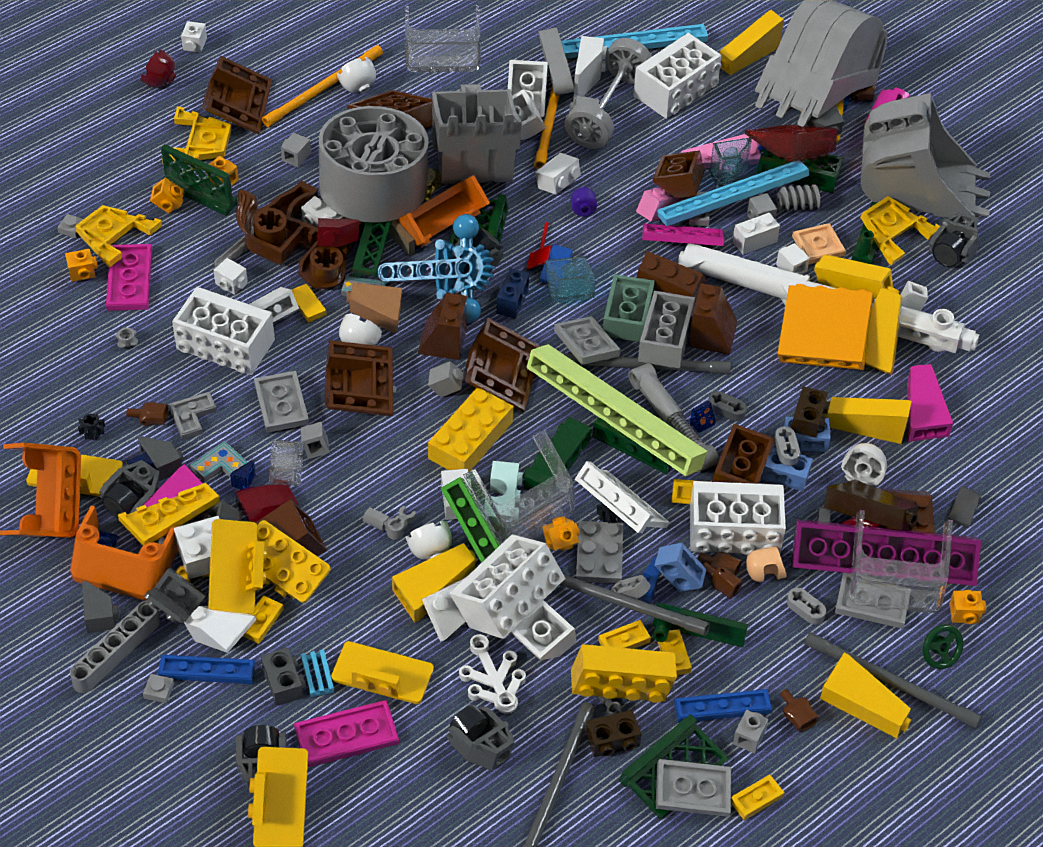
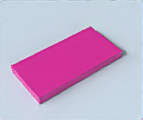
M643 224L642 240L724 246L722 229Z
M152 244L111 245L122 252V258L109 267L106 297L107 311L149 310Z
M387 700L294 723L299 747L305 748L308 751V767L399 744V737Z

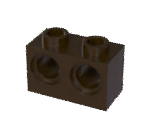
M805 386L802 387L791 427L795 433L816 438L818 430L823 431L826 418L822 416L823 414H828L830 402L826 401L828 392Z
M633 710L586 722V736L594 757H606L614 752L622 750L631 751L640 746L641 731ZM626 731L630 734H623L621 732ZM599 737H605L607 739L601 740L599 739Z

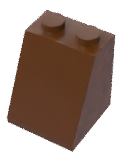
M701 283L693 312L689 347L730 355L737 327V319L722 287Z
M446 293L426 320L418 354L455 360L460 359L467 331V295Z
M291 499L256 522L258 525L263 520L267 521L316 556L327 551L311 517Z

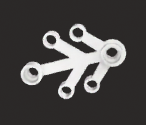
M481 634L475 635L470 640V650L479 656L487 674L473 670L472 667L465 665L460 668L459 677L464 682L474 680L493 687L496 693L483 690L480 685L473 684L468 688V697L473 701L481 698L494 703L496 710L500 713H512L518 706V699L515 694L519 686L525 683L526 673L521 669L514 670L512 681L507 690H505L503 682L510 667L517 663L516 653L514 651H506L503 654V661L498 671H496L487 652L489 649L488 638ZM512 657L513 660H507L506 658ZM464 672H469L470 674H469V675H463L462 673H464ZM519 675V676H522L523 678H521V679H516L515 677ZM472 691H478L479 693H478V694H472L471 692H472ZM503 702H508V703H510V704L504 705V704H502V703H503Z

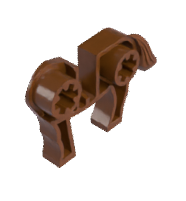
M301 180L291 190L277 196L271 203L257 209L258 201L256 196L248 191L240 190L238 192L236 219L238 226L245 233V244L251 252L282 265L300 245L308 249V252L299 261L298 275L310 286L318 289H327L338 286L344 281L347 256L354 248L356 241L340 247L318 246V228L294 218L302 211L301 207L314 196L318 198L317 188ZM359 221L358 237L363 233L365 222Z

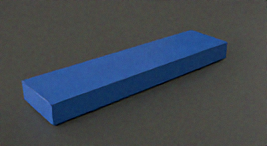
M161 654L158 675L173 678L174 680L253 684L256 662L251 659Z
M768 689L674 698L678 723L689 714L697 721L743 717L746 710L757 712L761 715L772 713Z

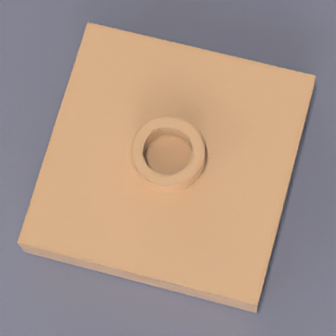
M830 223L794 231L792 234L797 246L804 250L810 258L809 264L819 262L824 254L835 257H842L846 254L845 248Z

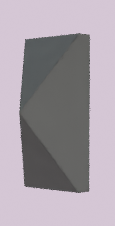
M961 486L948 521L969 528L982 493Z

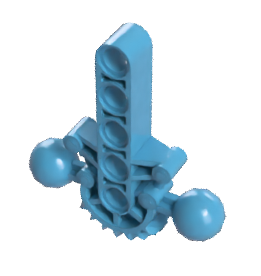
M463 214L458 216L453 224L454 233L460 238V246H454L449 241L439 239L435 242V260L383 263L378 268V276L382 281L393 283L436 281V296L438 299H442L446 293L455 294L461 291V295H467V323L469 324L476 321L481 314L480 304L474 299V289L484 291V284H491L487 279L488 277H494L490 270L495 269V267L489 264L494 259L487 257L490 252L484 250L483 245L479 244L476 248H473L472 238L478 233V221L470 214ZM452 251H454L457 259H454ZM466 264H469L470 270L466 274L464 267ZM449 265L450 272L446 275L445 268ZM430 266L431 273L427 276L426 268ZM411 267L412 272L411 275L408 277L406 272L407 269ZM391 268L393 273L392 276L389 278L388 270Z

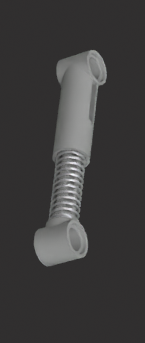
M646 363L630 370L628 376L632 386L642 392L662 421L708 451L702 469L697 472L699 473L719 463L717 451L712 445L702 443L684 418L683 411L657 378L652 364Z

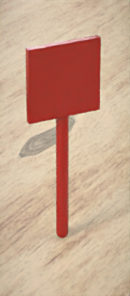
M545 222L539 250L529 254L527 270L545 264L549 260L551 245L544 247L548 222Z

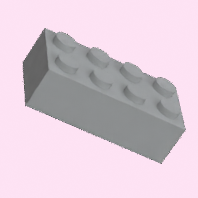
M654 291L640 339L638 362L680 368L692 323L695 297Z

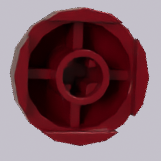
M159 49V53L155 52L145 67L147 71L146 76L142 74L140 81L153 88L164 87L167 83L171 84L176 77L174 73L175 62L172 57Z

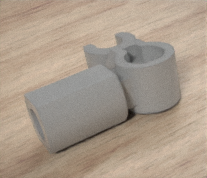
M402 506L399 509V515L390 519L389 516L369 507L364 513L363 522L381 531H387L389 538L398 540L403 537L404 530L408 524L414 522L416 512L413 511L410 515H405L406 507Z

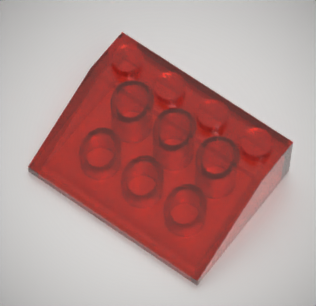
M786 124L745 130V135L777 157H786V161L818 158V156H828V153L836 152L837 128L801 127Z

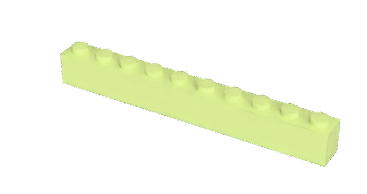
M549 344L531 350L527 368L599 418L605 420L615 429L684 476L702 469L707 450Z

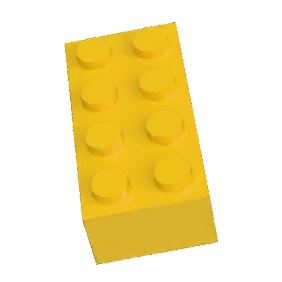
M476 388L428 442V459L447 470L468 469L469 473L513 423V405L483 389Z
M582 644L571 668L572 694L584 697L601 696L607 699L624 698L630 701L665 702L677 678L675 653Z

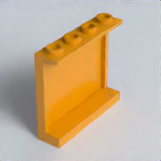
M789 285L778 348L779 361L782 363L864 370V352L872 303H874L873 292L866 289L848 290L844 287L831 289L825 286Z

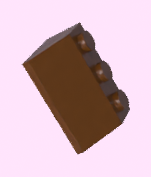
M700 150L662 155L653 176V183L676 198L683 197L684 199H689L696 196L705 172Z
M649 251L646 252L637 273V278L655 281L653 293L654 291L695 297V303L700 284H705L706 278L702 273Z
M733 424L712 482L758 484L775 438Z

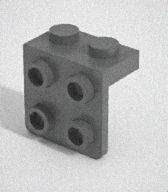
M171 568L167 569L155 588L149 590L144 595L151 607L163 610L167 613L166 617L174 623L185 622L207 596V594Z

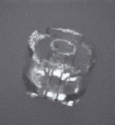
M272 441L269 483L301 486L302 473H298V471L303 469V457L299 455H303L304 442Z

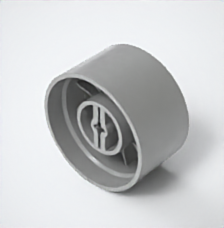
M364 106L338 113L324 124L319 134V191L328 207L349 219H357L362 222H386L412 213L421 205L427 192L428 135L420 122L396 109Z

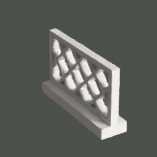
M586 461L575 478L578 483L638 533H643L646 527L667 528L670 524L667 519L608 470L599 469L592 462Z

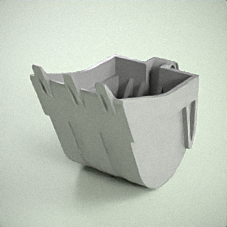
M804 0L794 12L776 53L770 56L755 88V92L760 93L755 107L762 109L768 99L772 98L781 102L776 113L777 117L783 118L789 108L793 107L802 111L797 125L804 127L811 116L819 118L849 94L877 84L887 45V30H884L882 21L878 17L834 0Z
M480 84L460 85V91L432 92L433 150H437L440 185L458 184L473 175L478 183L513 181L515 150L520 149L522 121L516 113L511 89L481 90Z
M931 93L890 101L870 111L869 118L864 126L861 187L871 201L878 203L889 196L910 208L909 211L933 213L934 216L950 218L959 212L974 217L990 215L988 209L975 205L976 197H990V191L976 187V178L989 179L990 173L976 168V163L946 130L940 120Z

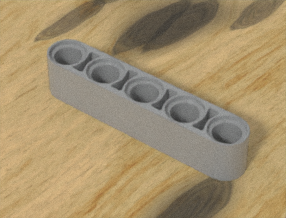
M557 27L538 31L545 62H548V72L555 96L574 92L571 73Z
M147 600L135 607L71 667L70 676L75 691L86 693L92 690L160 625L159 611L151 607Z

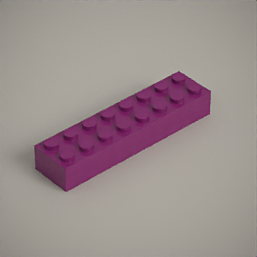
M796 519L791 564L795 568L977 586L981 540L977 537Z

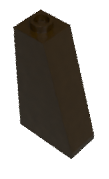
M856 479L827 486L824 508L897 530L915 527L918 519L919 505Z

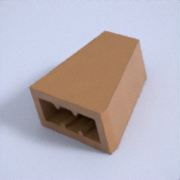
M353 283L352 290L347 292L346 303H350V312L390 332L397 333L402 304V288Z

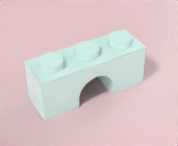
M493 461L490 492H498L503 495L499 497L488 496L485 517L491 528L512 530L513 521L518 520V508H515V503H520L521 490H517L518 485L522 486L523 472H519V463Z

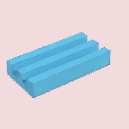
M324 649L319 650L320 653L313 651L310 652V655H306V653L301 654L311 697L334 693ZM318 659H321L328 686L325 689L317 662ZM309 661L313 663L319 690L316 691L314 690L310 674Z

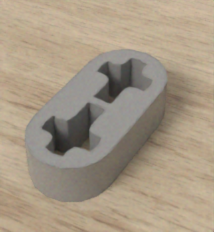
M783 426L778 428L775 433V445L779 460L784 465L793 466L798 463L800 456L795 432L789 427ZM787 450H789L790 455L792 457H790L789 454H786Z
M643 575L617 582L611 591L632 598H639L648 592L650 583Z
M793 588L788 592L787 605L791 610L810 624L817 625L824 621L826 608L820 601L802 588ZM811 611H812V612L818 611L819 614L815 613V614L813 615V614H811Z

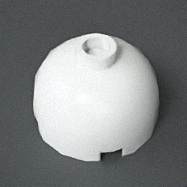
M365 57L366 60L364 61L357 58L341 68L343 72L341 74L338 72L337 78L343 88L351 93L361 94L371 89L370 87L376 79V70L370 58Z
M346 314L339 328L341 341L376 346L381 338V329L369 320H366L365 323L360 321V316Z
M860 443L853 446L845 454L841 467L848 481L856 479L868 485L876 486L885 476L887 460L882 450L876 445Z
M440 521L441 525L436 527L434 523L424 525L410 532L411 538L405 537L411 552L417 558L427 560L449 550L452 544V535L447 521Z

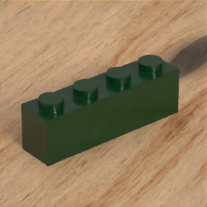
M568 417L564 424L561 423L557 428L555 436L548 439L543 452H539L536 455L533 465L527 467L524 471V489L547 500L591 441L592 427L571 417Z

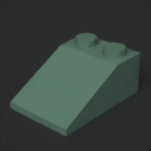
M614 274L603 320V330L609 337L640 342L652 300L654 280Z

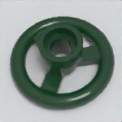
M949 624L933 628L923 643L922 651L926 663L930 667L940 670L954 665L963 651L964 641L961 632ZM944 631L950 632L946 638L939 635V633ZM956 638V650L953 656L949 658L950 644ZM930 651L941 655L942 662L934 661L931 658Z

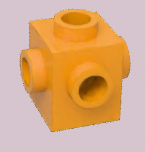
M218 156L209 163V165L230 174L231 186L239 180L238 168L231 161Z
M165 177L153 186L150 202L169 214L174 209L181 207L184 190Z
M90 249L65 253L71 282L96 277L94 269L98 268L96 256H91Z
M565 516L552 520L553 523L542 526L547 546L552 550H568L573 548V544L579 543L578 535H580L577 523L565 518Z
M953 591L949 603L952 623H980L982 614L986 613V601L982 600L981 591Z

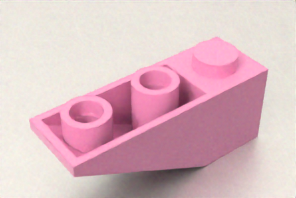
M661 187L646 190L636 212L652 222L660 219L657 214L658 209L685 199L683 197L676 198Z

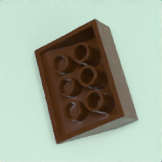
M389 90L347 105L348 110L364 106L392 108L412 116L424 128H431L432 99Z

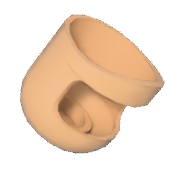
M776 546L754 550L747 556V571L754 581L764 582V575L774 574L778 580L787 577Z

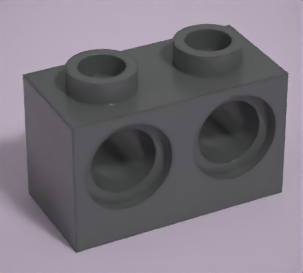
M288 647L261 655L262 669L275 705L279 706L303 698L302 689L306 688L302 674H297L296 669H299L295 655L291 656Z

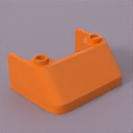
M473 175L423 203L412 213H408L396 220L415 239V246L419 245L422 248L431 242L429 238L454 224L458 216L463 214L476 216L481 213L479 209L490 204Z
M24 442L3 444V449L23 451L22 459L24 465L29 469L37 470L35 514L23 516L20 520L19 530L0 531V535L73 537L77 533L79 526L81 454L78 449L67 446Z
M91 505L75 537L70 568L73 580L78 583L87 581L100 589L147 600L144 595L149 590L155 588L167 569L171 567L179 551L176 544L175 527L170 528L163 544L150 542L141 548L139 554L98 544L100 538L98 530L100 526L96 508Z

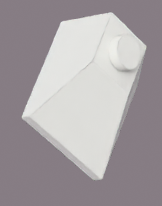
M198 606L184 623L195 642L228 653L257 619L255 616L246 613L210 610L208 606Z

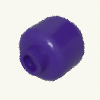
M582 187L572 193L570 198L571 205L576 215L587 217L596 211L597 200L593 190Z

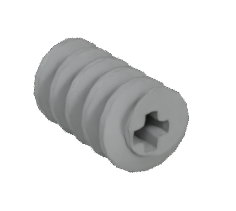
M797 185L795 190L793 186H788L787 190L785 186H781L777 193L778 211L782 210V206H785L786 211H789L790 205L793 206L794 211L797 210L798 205L801 206L802 210H805L806 204H808L810 210L813 209L814 204L819 209L820 193L817 185H812L811 187L804 185L803 188Z

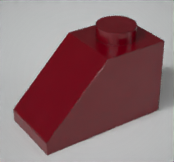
M318 218V246L340 247L358 240L359 220Z

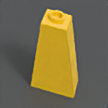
M772 10L765 13L719 51V54L722 55L721 69L732 75L777 50L781 42L784 19Z
M826 254L815 265L814 271L817 276V282L833 288L844 287L855 291L866 289L873 292L874 299L877 298L881 287L885 289L888 286L893 288L890 268Z
M888 286L887 289L881 287L871 309L864 360L865 365L892 375L903 298L899 294V290Z
M832 397L828 414H823V417L829 418L830 428L901 444L912 401Z
M463 543L392 576V590L414 623L427 614L422 599L466 578L475 570L476 556Z
M845 652L843 653L824 684L820 699L898 738L900 732H906L912 719L908 718L911 708Z

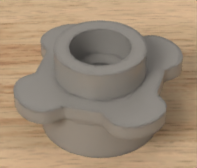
M127 327L120 329L115 335L119 341L117 343L118 347L136 346L138 344V339L135 337L136 331Z

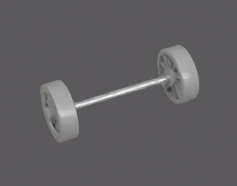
M620 38L611 44L606 52L605 64L615 79L598 106L590 103L577 104L572 107L565 119L566 132L574 142L590 149H599L608 143L614 132V124L603 108L620 80L635 84L636 67L652 57L649 50L643 44L630 38Z

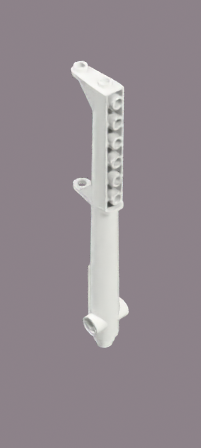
M688 243L685 251H681L678 258V264L713 278L778 297L785 306L789 285L804 284L807 287L825 286L837 289L809 281V275L803 276ZM903 306L901 308L898 337L928 345L930 349L937 352L949 351L956 353L958 348L966 351H975L979 334H976L974 330L965 328L964 323L954 321V315L951 311L938 309L933 314Z

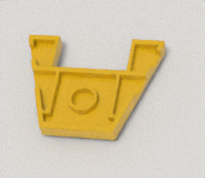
M177 106L174 123L192 125L186 148L174 149L198 160L213 159L218 156L225 157L232 131L231 124L212 117L207 119L199 116L197 112L192 111L189 113L183 107Z
M887 196L864 211L860 218L866 228L874 233V241L887 262L893 265L903 258L905 252L892 240L911 227L916 228L929 240L940 226L928 223L926 217L914 215L909 212L910 208Z
M102 205L76 225V232L108 267H111L122 258V252L110 246L133 227L151 236L162 227V220L157 218L154 221L146 219L145 215L141 214L132 216L128 215L125 210Z

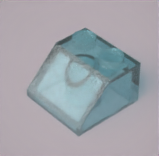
M751 137L713 143L710 174L716 188L737 182L747 170L752 143Z
M585 256L545 260L549 292L554 302L583 301L595 297V275Z

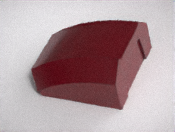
M284 484L258 485L235 492L236 504L241 509L247 522L256 523L290 499L299 505L290 487Z

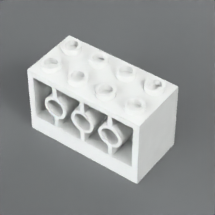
M687 33L636 67L634 97L667 119L718 84L722 55L690 33Z
M199 287L194 289L172 321L176 349L249 375L253 374L275 340L272 312Z
M693 481L690 502V551L703 553L725 552L727 554L743 553L749 555L754 550L776 546L781 554L786 529L783 485Z
M512 534L449 594L469 628L504 639L566 578L546 543Z

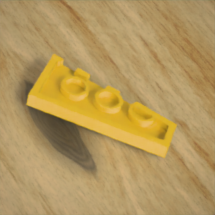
M207 483L179 492L178 496L174 498L165 497L159 499L158 503L146 507V505L137 507V511L126 514V512L118 514V518L144 546L168 534L171 527L181 526L220 502L219 495Z

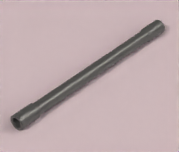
M562 353L580 366L637 368L646 364L638 362V358L614 357L608 360L581 365L573 354ZM682 360L680 368L652 364L654 369L698 371L717 374H730L731 370L730 361Z
M564 575L566 579L559 584L560 586L684 627L686 630L703 636L707 635L710 628L709 622L685 616Z
M809 632L806 637L805 645L840 660L845 652L876 679L954 716L957 720L975 729L977 728L982 717L981 715L965 707L958 706L872 664L812 632Z
M582 703L575 719V725L525 844L522 847H537L586 730V722L591 720L595 711V707L590 703Z

